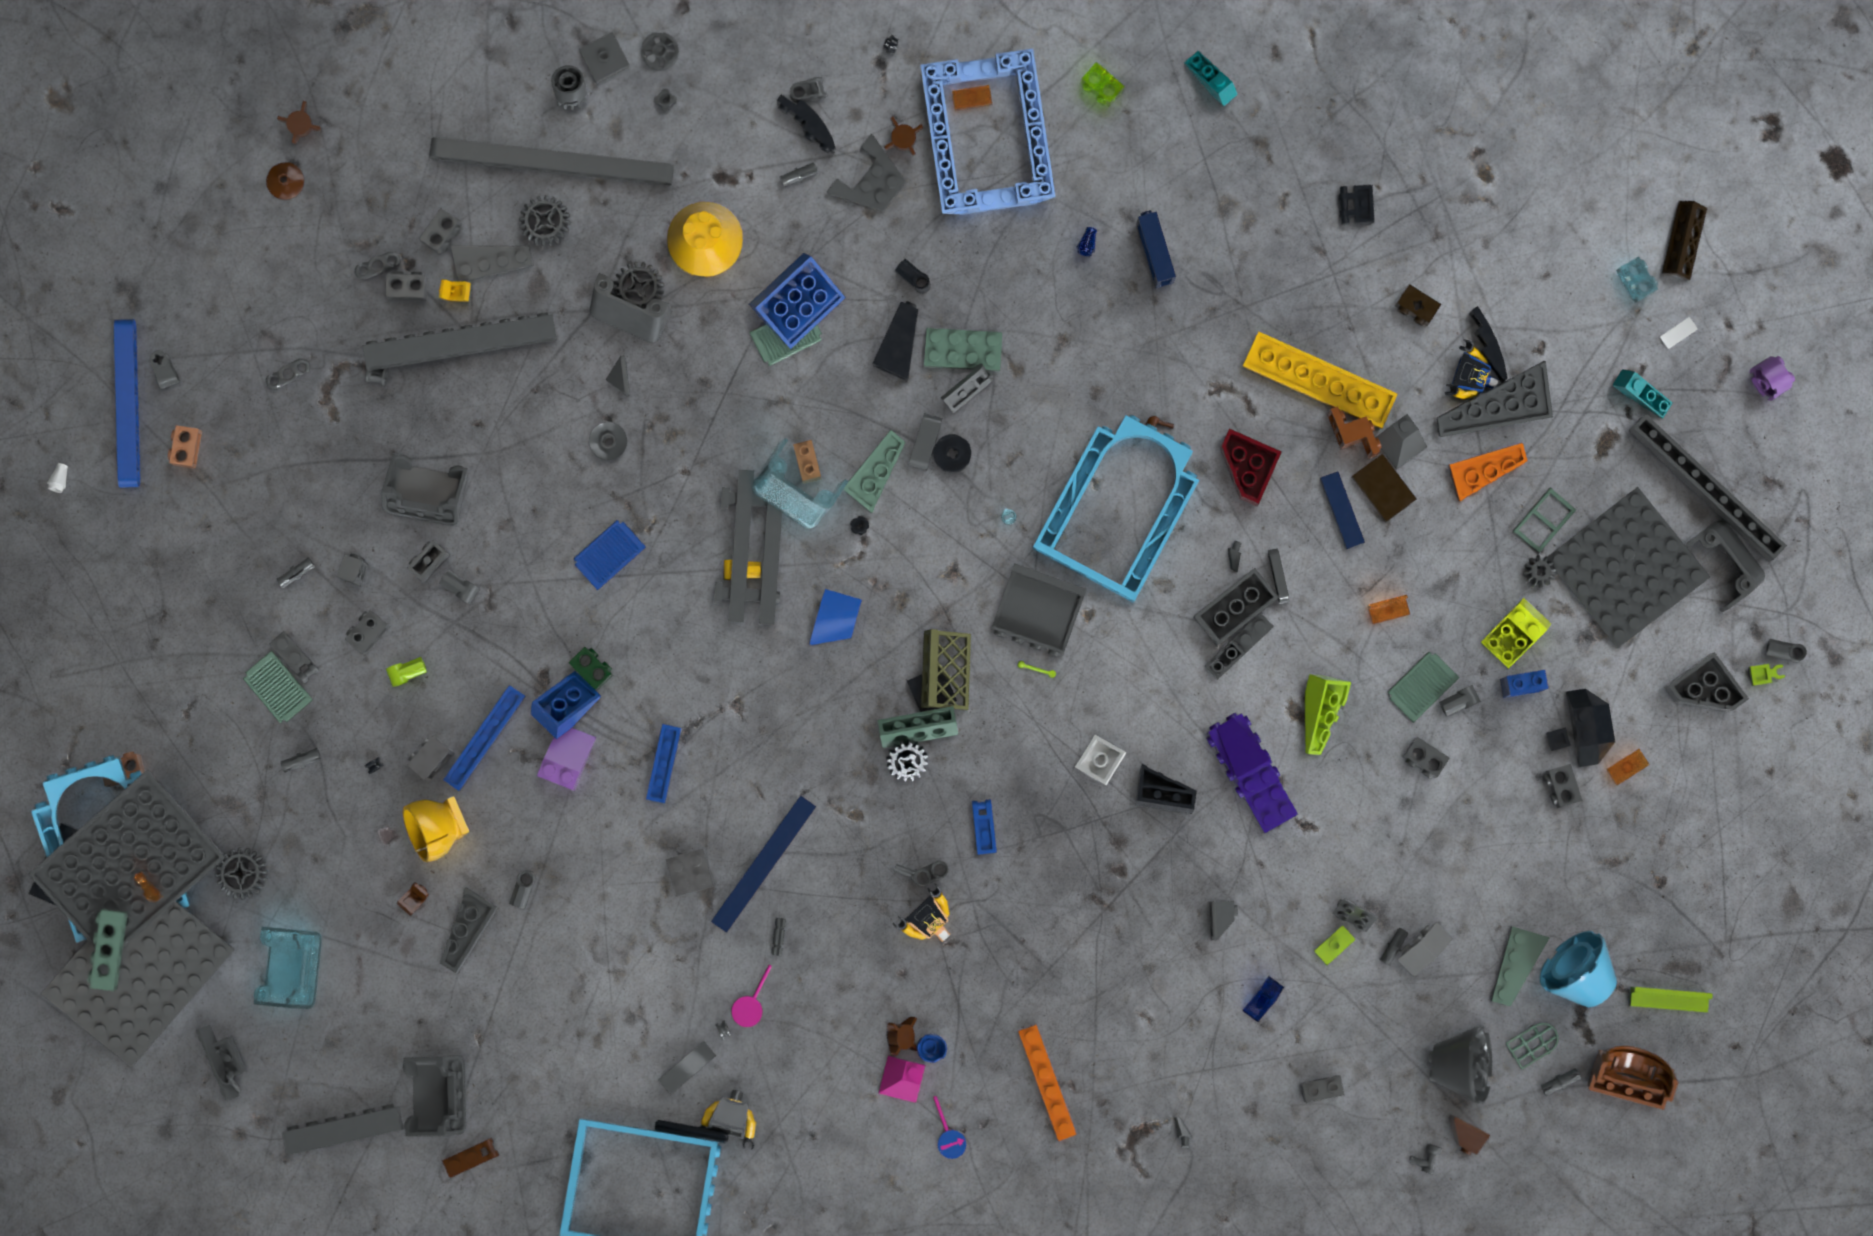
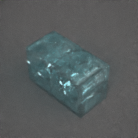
M1640 257L1631 260L1616 270L1634 303L1639 302L1658 290V283L1655 277L1650 276L1647 271L1648 266L1643 259L1641 260ZM1630 267H1635L1638 270V275L1631 274ZM1640 283L1646 284L1647 287H1648V290H1647V291H1642V290L1639 288V284H1640Z

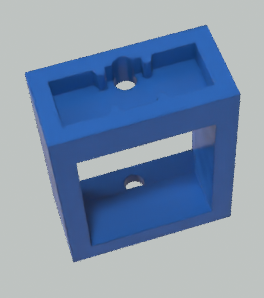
M1545 670L1509 675L1500 679L1503 698L1538 693L1549 689Z

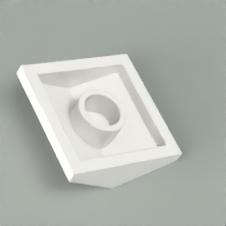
M1094 735L1075 768L1094 780L1107 785L1126 752Z

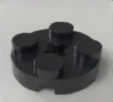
M949 434L940 438L936 443L933 457L936 465L942 471L957 473L965 469L969 464L972 452L967 440L958 435ZM953 448L954 451L958 452L954 459L951 456H947L949 449Z

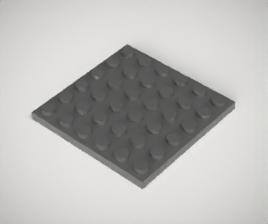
M1639 487L1632 490L1548 556V562H1554L1552 567L1556 568V572L1617 648L1710 578V575Z

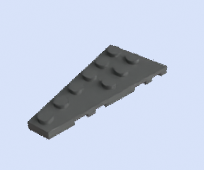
M1546 361L1540 362L1438 416L1439 436L1444 437L1553 418Z

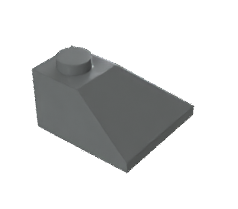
M1408 414L1377 436L1381 443V450L1396 470L1427 448L1418 427Z
M1234 901L1209 902L1211 941L1218 940L1234 922L1235 916H1238V906L1234 905Z

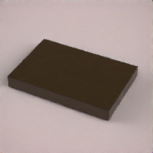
M1383 454L1352 476V479L1385 522L1417 500Z

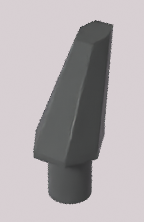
M1234 541L1232 549L1228 548L1230 567L1236 573H1238L1241 556L1239 549L1242 543L1239 541Z
M1175 1117L1178 1138L1181 1139L1182 1148H1189V1139L1192 1138V1135L1183 1120Z

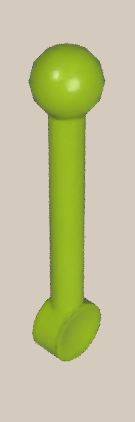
M1024 661L1017 663L1019 668L1025 667L1049 675L1050 678L1056 676L1054 670L1047 671L1025 664Z

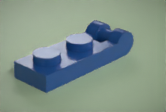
M986 799L985 802L972 801L977 854L997 853L991 799ZM986 809L987 815L979 816V810Z

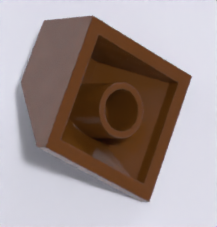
M1450 1115L1448 1119L1456 1144L1461 1147L1460 1151L1469 1156L1472 1153L1477 1155L1489 1139L1490 1134L1456 1116Z

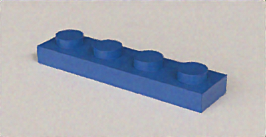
M662 724L646 800L666 803L682 728Z

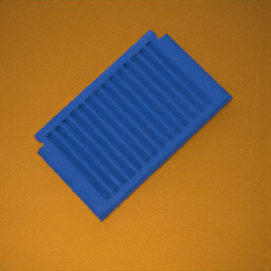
M616 520L574 558L577 561L575 566L599 590L643 551L646 546L624 522L620 524Z

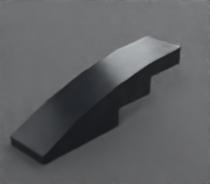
M1477 306L1471 310L1469 315L1479 327L1474 334L1485 347L1480 352L1487 359L1491 370L1500 382L1503 383L1508 379L1503 355L1487 319Z

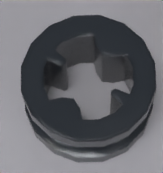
M377 757L364 766L369 769L368 773L372 774L381 769L384 764L380 763V758Z

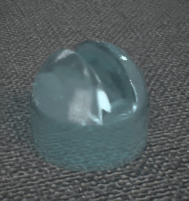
M1011 509L1003 511L1001 515V520L1006 525H1012L1017 518L1016 513ZM1013 513L1014 516L1005 520V516Z

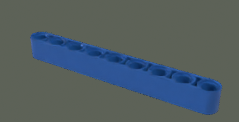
M135 319L115 320L114 356L119 488L140 487Z

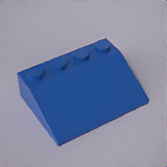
M803 253L754 298L749 305L791 349L846 297L810 255Z

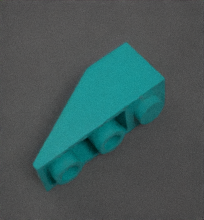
M1199 50L1184 62L1207 91L1223 107L1238 95L1233 82Z
M1622 369L1612 384L1625 396L1662 419L1673 404V402L1634 371Z

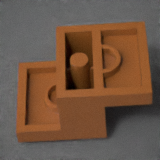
M1338 406L1330 409L1327 416L1340 450L1362 442L1368 459H1372L1380 453L1381 443L1378 437H1374V425L1371 420L1367 419V416L1345 424L1346 417L1343 410H1339Z

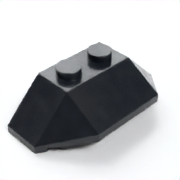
M1587 689L1566 691L1579 767L1598 765L1615 743L1609 704Z

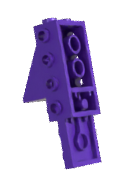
M1235 712L1226 717L1227 722L1221 725L1217 722L1210 726L1209 729L1211 731L1206 733L1208 735L1206 740L1211 748L1214 747L1216 749V757L1221 765L1224 763L1227 769L1225 771L1230 781L1233 780L1237 786L1235 788L1236 793L1247 802L1265 834L1297 816L1298 813L1280 783L1278 777L1281 775L1278 769L1270 764L1272 761L1266 749L1262 750L1259 744L1261 739L1256 732L1253 733L1250 729L1252 724L1247 715L1243 716L1242 713L1237 715Z

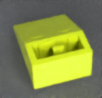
M1523 597L1481 643L1507 668H1510L1549 629L1551 623Z

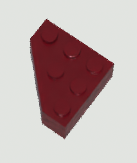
M1229 428L1220 448L1239 499L1258 506L1282 451Z

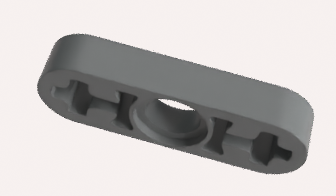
M1278 548L1268 550L1279 604L1288 603L1289 594Z

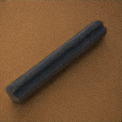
M657 1120L655 1122V1130L659 1132L719 1143H727L729 1140V1133L664 1120Z

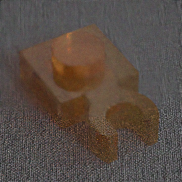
M142 872L133 877L142 886V889L145 891L143 895L148 901L156 903L164 897Z

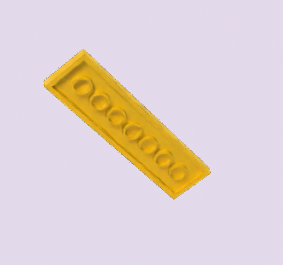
M1259 331L1242 366L1333 408L1338 406L1339 410H1343L1344 413L1357 419L1367 416V419L1371 420L1373 425L1380 429L1383 428L1398 395L1391 390Z

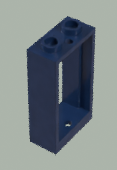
M1151 210L1142 212L1141 216L1137 219L1136 225L1155 289L1174 284L1176 275L1157 211L1153 213Z

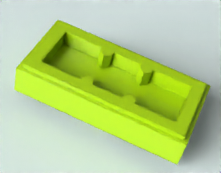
M1342 925L1318 946L1314 952L1328 965L1356 939Z

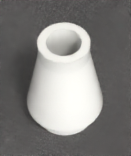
M57 463L47 482L49 490L62 493L63 489H66L67 465Z

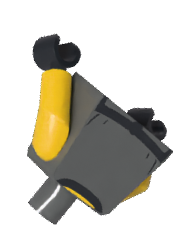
M732 1090L730 1098L721 1097L720 1101H715L705 1110L701 1120L702 1125L699 1127L728 1132L729 1136L744 1139V1149L745 1143L751 1142L752 1150L754 1148V1140L752 1138L755 1135L756 1122L752 1111L748 1109V1104L741 1101L743 1092Z

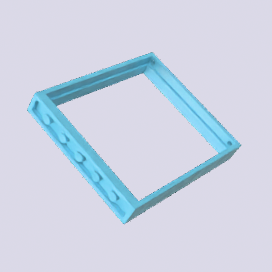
M583 1118L579 1119L559 1236H600L570 1231L588 1127L711 1147L696 1236L707 1235L708 1223H705L706 1215L710 1216L712 1204L708 1203L709 1197L714 1195L715 1185L712 1184V1179L717 1176L718 1165H715L716 1157L720 1158L721 1146H718L719 1142Z

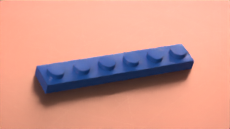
M508 686L443 779L446 783L458 791L462 789L526 697L512 686Z

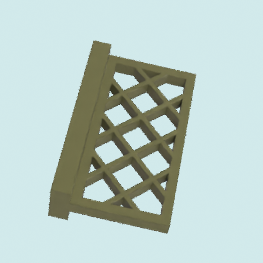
M937 629L924 631L921 708H946L953 706L955 710H969L971 634L938 631ZM939 636H945L949 641L944 648L939 643ZM959 637L965 638V646L962 649L955 643ZM950 645L958 652L953 658L945 651ZM942 653L949 661L943 667L938 662V657ZM959 655L964 659V666L961 669L954 662ZM950 664L957 670L952 677L945 671ZM941 672L948 679L943 686L938 682V675ZM959 674L964 679V684L960 688L953 680ZM949 683L957 690L951 696L944 689ZM940 692L947 698L943 704L937 703V695ZM958 693L963 697V706L957 705L953 700Z

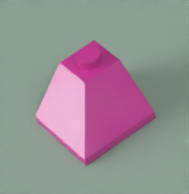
M888 1056L879 1094L916 1103L925 1065Z

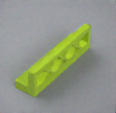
M1631 987L1629 1006L1708 1013L1709 999H1712L1713 993Z

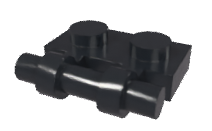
M1354 185L1353 193H1348L1347 186H1341L1338 199L1341 201L1339 217L1341 218L1342 225L1349 224V217H1354L1355 224L1374 223L1373 185ZM1348 200H1354V210L1348 209Z

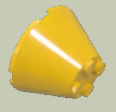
M696 202L686 206L675 215L667 233V245L674 262L685 272L697 276L711 277L728 270L738 259L743 244L742 229L735 215L726 207L714 202Z

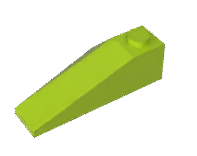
M1309 674L1305 690L1306 754H1322L1331 735L1329 730L1333 722H1337L1339 718L1337 713L1341 705L1344 706L1347 701L1351 686L1350 681L1325 675Z

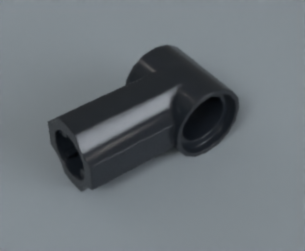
M907 259L898 264L895 272L914 287L916 292L923 294L929 291L931 284L927 274L922 273ZM921 279L927 281L923 287L917 286V282Z

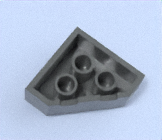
M1715 652L1703 658L1664 687L1675 703L1728 712L1735 710L1749 700Z

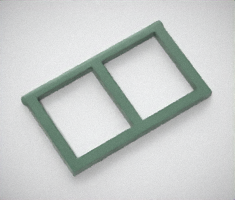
M1550 487L1513 532L1540 553L1576 509ZM1549 494H1552L1570 510L1557 527L1536 510ZM1532 514L1553 530L1540 547L1519 531Z

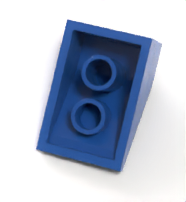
M574 671L532 702L531 715L551 735L558 739L583 717L601 698V695Z

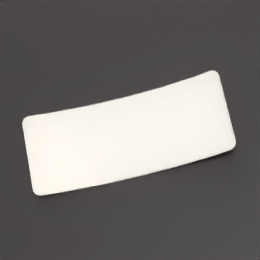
M1688 317L1660 336L1666 347L1670 349L1698 328L1691 318Z

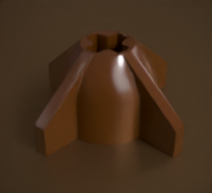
M306 101L302 102L300 111L292 112L288 118L277 117L278 121L286 123L288 130L293 135L292 143L295 145L300 137L307 136L311 131H321V127L313 125L312 119L306 113Z
M891 117V122L895 128L891 135L892 142L884 146L885 150L895 147L900 151L908 150L912 156H915L916 152L912 147L916 143V134L923 129V125L920 124L913 129L907 124L898 125L895 118Z
M909 1017L901 1024H887L886 1038L891 1055L898 1056L901 1049L917 1051V1045L914 1043L915 1032L913 1029L917 1020L916 1017Z

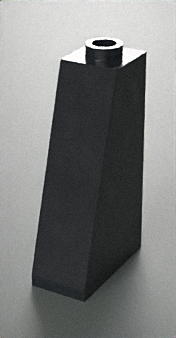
M909 301L905 303L900 302L872 363L873 367L907 382L910 374L918 319V309L915 304Z

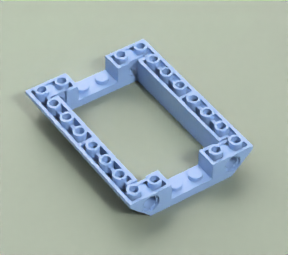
M1033 49L998 53L995 55V58L960 63L956 59L920 65L942 214L962 215L1032 205L1056 197ZM1017 75L1033 183L1021 182L1015 183V187L980 192L977 189L966 190L965 193H958L943 85Z

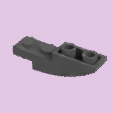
M1260 613L1218 652L1205 667L1218 680L1264 637L1274 625Z

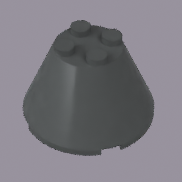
M1484 1025L1475 1026L1435 1044L1433 1051H1429L1428 1060L1432 1063L1430 1081H1435L1477 1104H1483L1487 1100L1490 1091L1487 1081L1488 1077H1492L1491 1040L1489 1033L1484 1032V1029H1486Z

